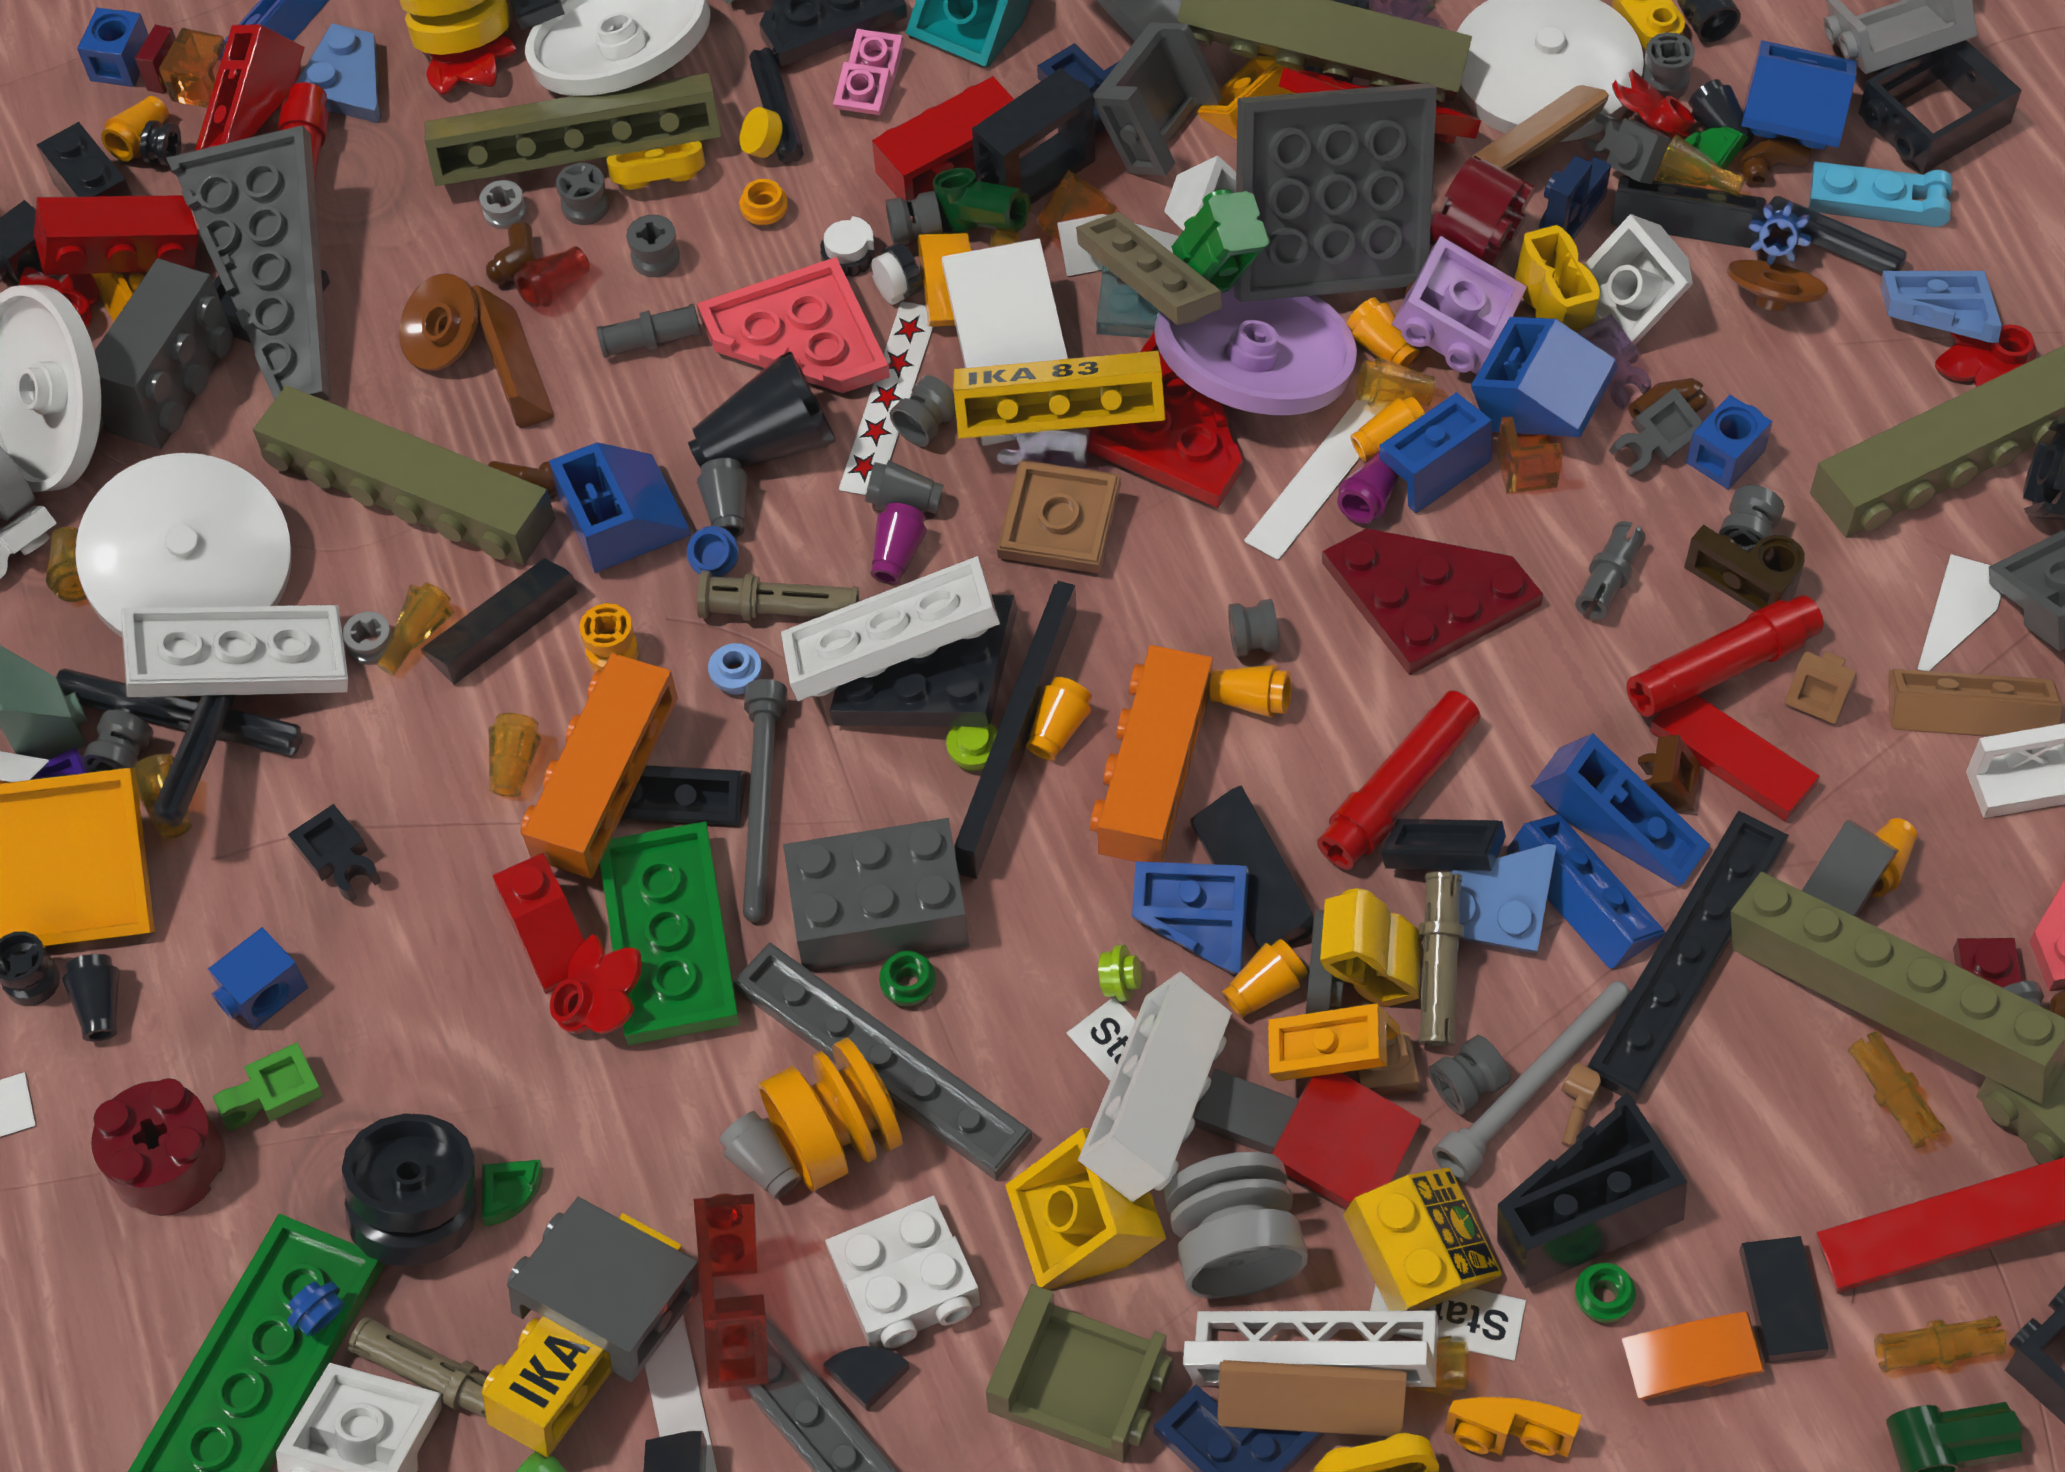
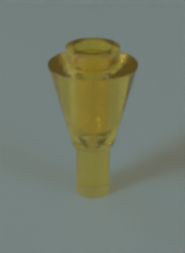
M1675 135L1671 143L1669 142L1659 165L1657 181L1706 187L1711 185L1736 196L1739 195L1745 182V177L1717 167V163L1679 135Z
M424 582L422 587L410 585L393 632L394 638L376 665L384 672L394 676L410 651L416 649L454 615V611L448 605L451 598L440 588L428 582Z

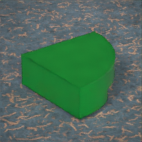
M1728 127L1710 128L1691 134L1678 148L1712 175L1720 177L1749 136Z
M540 1159L482 1164V1219L485 1226L505 1222L515 1217L530 1204L542 1182L543 1165Z

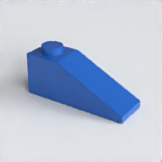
M1594 733L1560 747L1531 785L1571 825L1676 887L1684 884L1710 846L1699 833Z

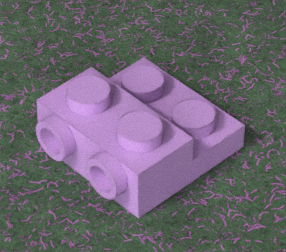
M1440 236L1432 247L1416 281L1404 298L1391 325L1401 330L1402 337L1407 343L1416 347L1427 345L1444 355L1446 363L1453 370L1458 372L1471 371L1478 374L1509 317H1513L1527 286Z

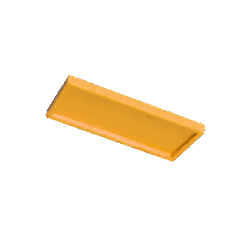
M136 768L0 784V938L12 932L26 931L36 935L44 946L155 932Z

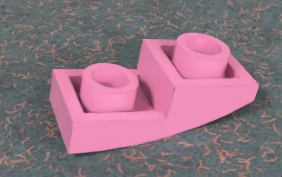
M863 29L856 30L849 62H843L833 102L834 109L881 115L892 90L905 45L902 35Z

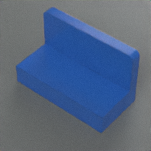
M1456 392L1379 445V459L1407 482L1408 507L1415 513L1420 512L1491 461L1492 420Z

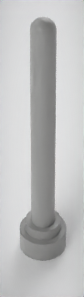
M1621 981L1611 983L1469 1129L1461 1128L1458 1132H1448L1432 1149L1433 1157L1441 1169L1450 1167L1457 1181L1467 1182L1484 1163L1485 1145L1625 1003L1630 994L1629 987Z

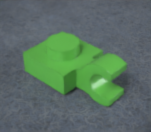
M298 1042L244 1066L249 1081L224 1089L214 1095L213 1099L227 1130L232 1131L249 1123L261 1109H264L271 1122L322 1098L323 1095Z

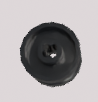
M407 1113L379 1119L358 1132L345 1149L341 1170L343 1189L346 1196L344 1203L346 1223L352 1241L367 1256L388 1265L415 1267L439 1261L462 1246L474 1228L477 1210L476 1190L474 1187L475 1164L468 1138L452 1123L432 1115Z

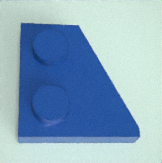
M1136 861L1132 917L1135 921L1233 976H1237L1243 969L1249 869L1247 866Z

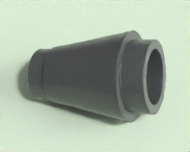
M719 458L710 460L702 465L701 475L697 478V484L711 526L722 527L736 538L744 533L748 474L742 470L741 463L735 459Z
M888 460L887 465L874 462L865 502L876 504V510H885L886 505L889 503H902L915 507L922 513L937 514L944 484L934 482V480Z

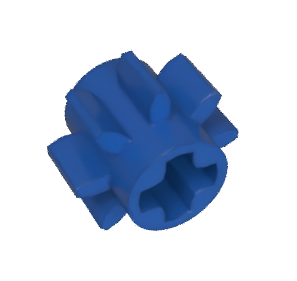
M1792 201L1786 204L1784 210L1775 211L1771 204H1765L1763 211L1766 221L1752 220L1749 225L1752 231L1759 232V238L1754 241L1750 247L1751 250L1756 251L1763 248L1769 254L1767 259L1770 265H1772L1777 256L1786 255L1791 263L1795 262L1797 259L1795 245L1809 246L1812 238L1809 235L1801 233V228L1809 222L1810 216L1803 215L1798 218L1792 213ZM1774 223H1777L1781 229L1790 227L1791 232L1786 243H1784L1781 237L1772 239L1769 236Z

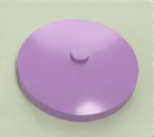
M1233 285L1228 292L1221 293L1222 309L1204 315L1196 322L1177 325L1161 311L1158 312L1155 323V339L1158 349L1168 366L1185 383L1215 401L1240 410L1266 415H1297L1323 408L1335 401L1344 392L1356 363L1357 349L1351 330L1343 318L1317 295L1240 302L1234 297Z

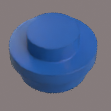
M707 526L698 530L691 537L687 546L688 562L698 574L703 570L710 571L712 576L723 577L733 570L739 558L737 540L729 531L719 526Z
M317 1281L307 1285L290 1301L288 1306L293 1312L287 1319V1324L293 1330L300 1328L307 1337H311L321 1331L337 1317L345 1306V1303L338 1297L340 1288L333 1281L322 1287Z

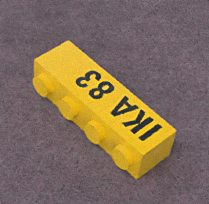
M1159 351L954 369L953 392L958 439L1165 420Z
M624 1213L619 1216V1219L682 1252V1244ZM544 1316L541 1319L533 1318L521 1333L518 1348L505 1365L502 1363L496 1365L484 1382L482 1396L487 1424L548 1458L611 1374L610 1353Z

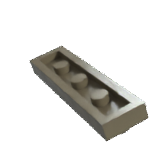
M1118 211L1076 227L1077 241L1080 247L1175 324L1193 323L1200 320L1204 315L1222 309L1221 291L1121 212Z

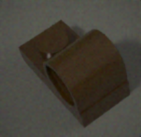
M1703 525L1691 538L1684 568L1755 612L1777 600L1788 602L1793 598L1804 566L1805 553L1800 544L1784 535L1765 537L1750 552H1747L1739 547L1732 538L1718 534Z

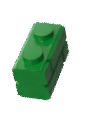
M1220 189L1209 193L1202 199L1203 207L1196 215L1184 222L1185 229L1171 248L1174 255L1223 293L1231 289L1270 242L1263 222L1257 220L1260 212L1254 194L1248 193V191L1232 193L1230 189Z

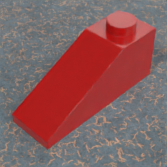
M261 24L232 25L195 151L251 138L288 97L290 87L294 85L299 77L301 70L300 62L305 47Z

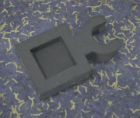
M1597 114L1595 121L1604 125L1605 136L1601 141L1587 138L1586 146L1592 151L1609 154L1606 162L1612 164L1611 168L1638 182L1652 184L1671 138L1635 120L1624 118L1622 122L1616 117Z
M1674 388L1631 421L1639 434L1627 433L1622 435L1613 443L1609 451L1614 455L1622 448L1628 447L1636 452L1637 461L1626 471L1629 476H1633L1641 472L1649 464L1653 451L1664 462L1688 444L1692 439L1693 432L1703 421L1679 391Z

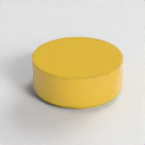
M763 107L752 109L745 117L741 126L739 136L741 149L745 153L759 158H766L771 155L777 148L782 136L780 116L776 112Z

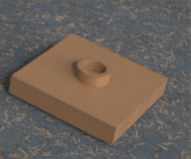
M1019 460L997 546L998 558L1100 574L1121 487L1120 474Z

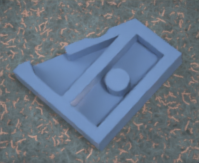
M331 23L296 83H313L324 89L327 94V111L378 123L381 118L378 105V90L380 89L379 75L376 68L378 64V46L374 33Z
M1883 271L1880 289L1889 317L1990 343L1999 342L2002 325L1985 271Z
M1545 844L1496 859L1491 871H1450L1452 875H1462L1459 906L1460 924L1464 925V939L1462 940L1537 954L1556 845Z

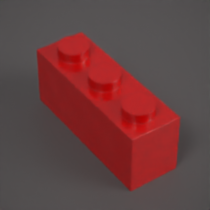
M992 76L977 85L966 88L962 93L945 102L926 109L922 114L886 130L882 135L872 140L875 172L896 197H901L905 201L916 199L919 193L934 191L933 179L943 171L953 168H968L975 172L972 128L1010 103L1014 98Z
M183 195L37 197L34 238L44 275L148 272L157 258L194 269L198 231L192 211L187 206Z

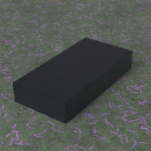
M1397 819L1381 855L1385 869L1491 871L1506 838L1503 821Z
M1801 1236L1742 1243L1739 1253L1765 1363L1825 1356L1829 1348Z

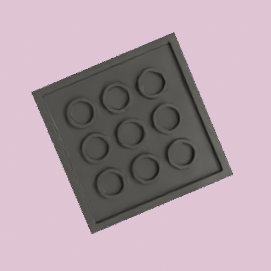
M1430 83L1238 98L1236 193L1248 191V193L1254 194L1260 212L1257 220L1263 222L1270 242L1234 284V297L1238 301L1251 302L1407 287L1410 283L1416 281L1430 249L1437 87Z

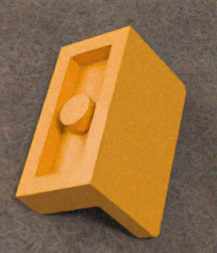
M1378 1003L1268 1019L1269 1074L1278 1082L1387 1066L1386 1040L1395 1039L1397 1035H1400V1025Z

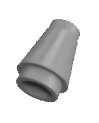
M751 1111L737 1119L721 1135L719 1142L726 1149L723 1154L724 1157L766 1192H769L775 1200L787 1194L801 1180V1175L796 1171L795 1165L769 1118L761 1119L755 1111Z

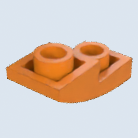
M1747 1311L1682 1323L1622 1339L1638 1398L1643 1401L1700 1385L1707 1388L1765 1372Z

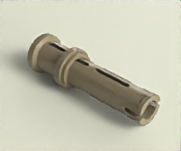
M703 570L700 573L697 593L699 618H708L710 613L741 615L745 621H752L753 618L757 619L759 613L820 617L859 602V587L855 586L850 588L761 582L760 577L752 573H746L744 578L715 577L712 576L710 571Z

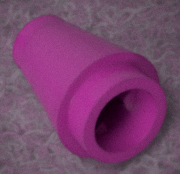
M1379 452L1346 478L1339 486L1338 507L1347 518L1354 522L1368 523L1373 519L1381 517L1399 475L1379 459Z
M889 503L886 505L885 511L878 514L872 559L873 566L870 572L871 576L876 580L887 584L900 583L902 575L905 573L927 533V528L924 525L926 517L917 508L902 503Z

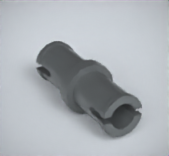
M694 304L653 315L648 310L640 312V318L603 327L602 325L597 326L598 339L604 358L647 347L649 351L659 349L658 344L701 335Z
M1621 521L1615 524L1602 552L1597 553L1590 563L1589 571L1591 575L1575 601L1576 609L1582 615L1585 614L1591 601H1596L1589 616L1590 619L1601 620L1608 615L1610 606L1619 588H1624L1632 576L1631 565L1640 547L1644 544L1646 536L1645 532L1637 526L1631 539L1627 541L1625 537L1633 524L1631 522Z

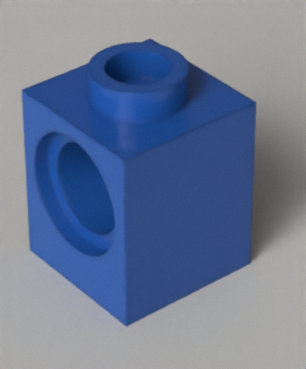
M96 7L77 47L90 81L129 87L135 86L140 75L135 57L149 35L141 13Z
M1730 394L1693 432L1686 463L1729 490L1765 452L1773 421L1765 417L1756 407L1747 405Z
M263 927L208 968L218 989L211 993L214 1000L230 1019L233 1020L238 1015H241L254 1030L308 989L296 962Z

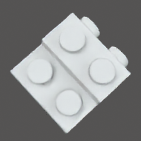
M934 1195L825 1240L828 1253L868 1346H884L887 1349L900 1347L913 1340L918 1331L937 1323L941 1325L955 1324L969 1316L973 1308L980 1306L979 1290L956 1237H952Z
M329 1362L276 1451L278 1472H417V1453L442 1410L441 1393Z

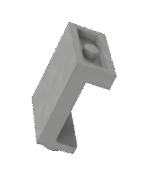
M1826 0L1829 16L1823 18V25L1829 43L1831 45L1836 44L1842 50L1845 59L1857 61V66L1865 74L1978 36L1972 0H1902L1855 16L1840 0Z

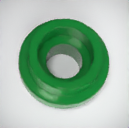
M901 951L892 955L884 963L880 971L879 982L883 995L890 1002L900 1006H914L924 1002L933 993L936 985V976L933 965L927 958L913 951ZM907 976L918 980L917 983L910 986L898 984L902 978Z
M1598 1263L1589 1266L1579 1275L1575 1285V1300L1580 1310L1587 1317L1602 1323H1611L1623 1319L1631 1311L1636 1298V1289L1632 1278L1622 1268L1611 1263ZM1598 1288H1607L1613 1292L1615 1300L1611 1302L1600 1301L1595 1297L1594 1291Z

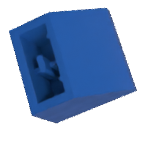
M1761 40L1746 93L1741 126L1750 128V132L1764 138H1777L1779 135L1797 138L1800 144L1813 149H1825L1827 145L1839 148L1856 79L1857 61Z
M1509 317L1471 384V388L1479 410L1492 420V432L1581 437L1618 365L1615 358L1557 319Z
M596 442L549 460L558 497L594 573L691 536L690 529L652 454Z

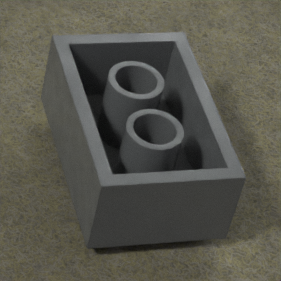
M157 258L95 349L101 385V417L109 433L162 449L171 433L176 432L181 426L184 414L196 395L204 391L209 375L219 360L229 353L234 335L210 274Z
M949 818L783 844L801 964L809 971L886 960L901 951H913L923 954L969 946L966 915Z

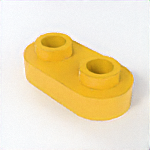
M1612 0L1613 9L1619 12L1632 26L1644 49H1646L1650 39L1658 34L1670 32L1683 35L1685 19L1672 0Z
M699 141L608 156L606 160L610 180L613 183L621 184L622 188L628 190L639 189L647 186L650 181L667 178L675 182L687 181L696 177L697 171L705 166L703 147Z
M1398 1433L1378 1442L1352 1448H1335L1324 1455L1322 1460L1315 1466L1313 1472H1439V1464L1432 1444L1427 1438L1410 1433Z

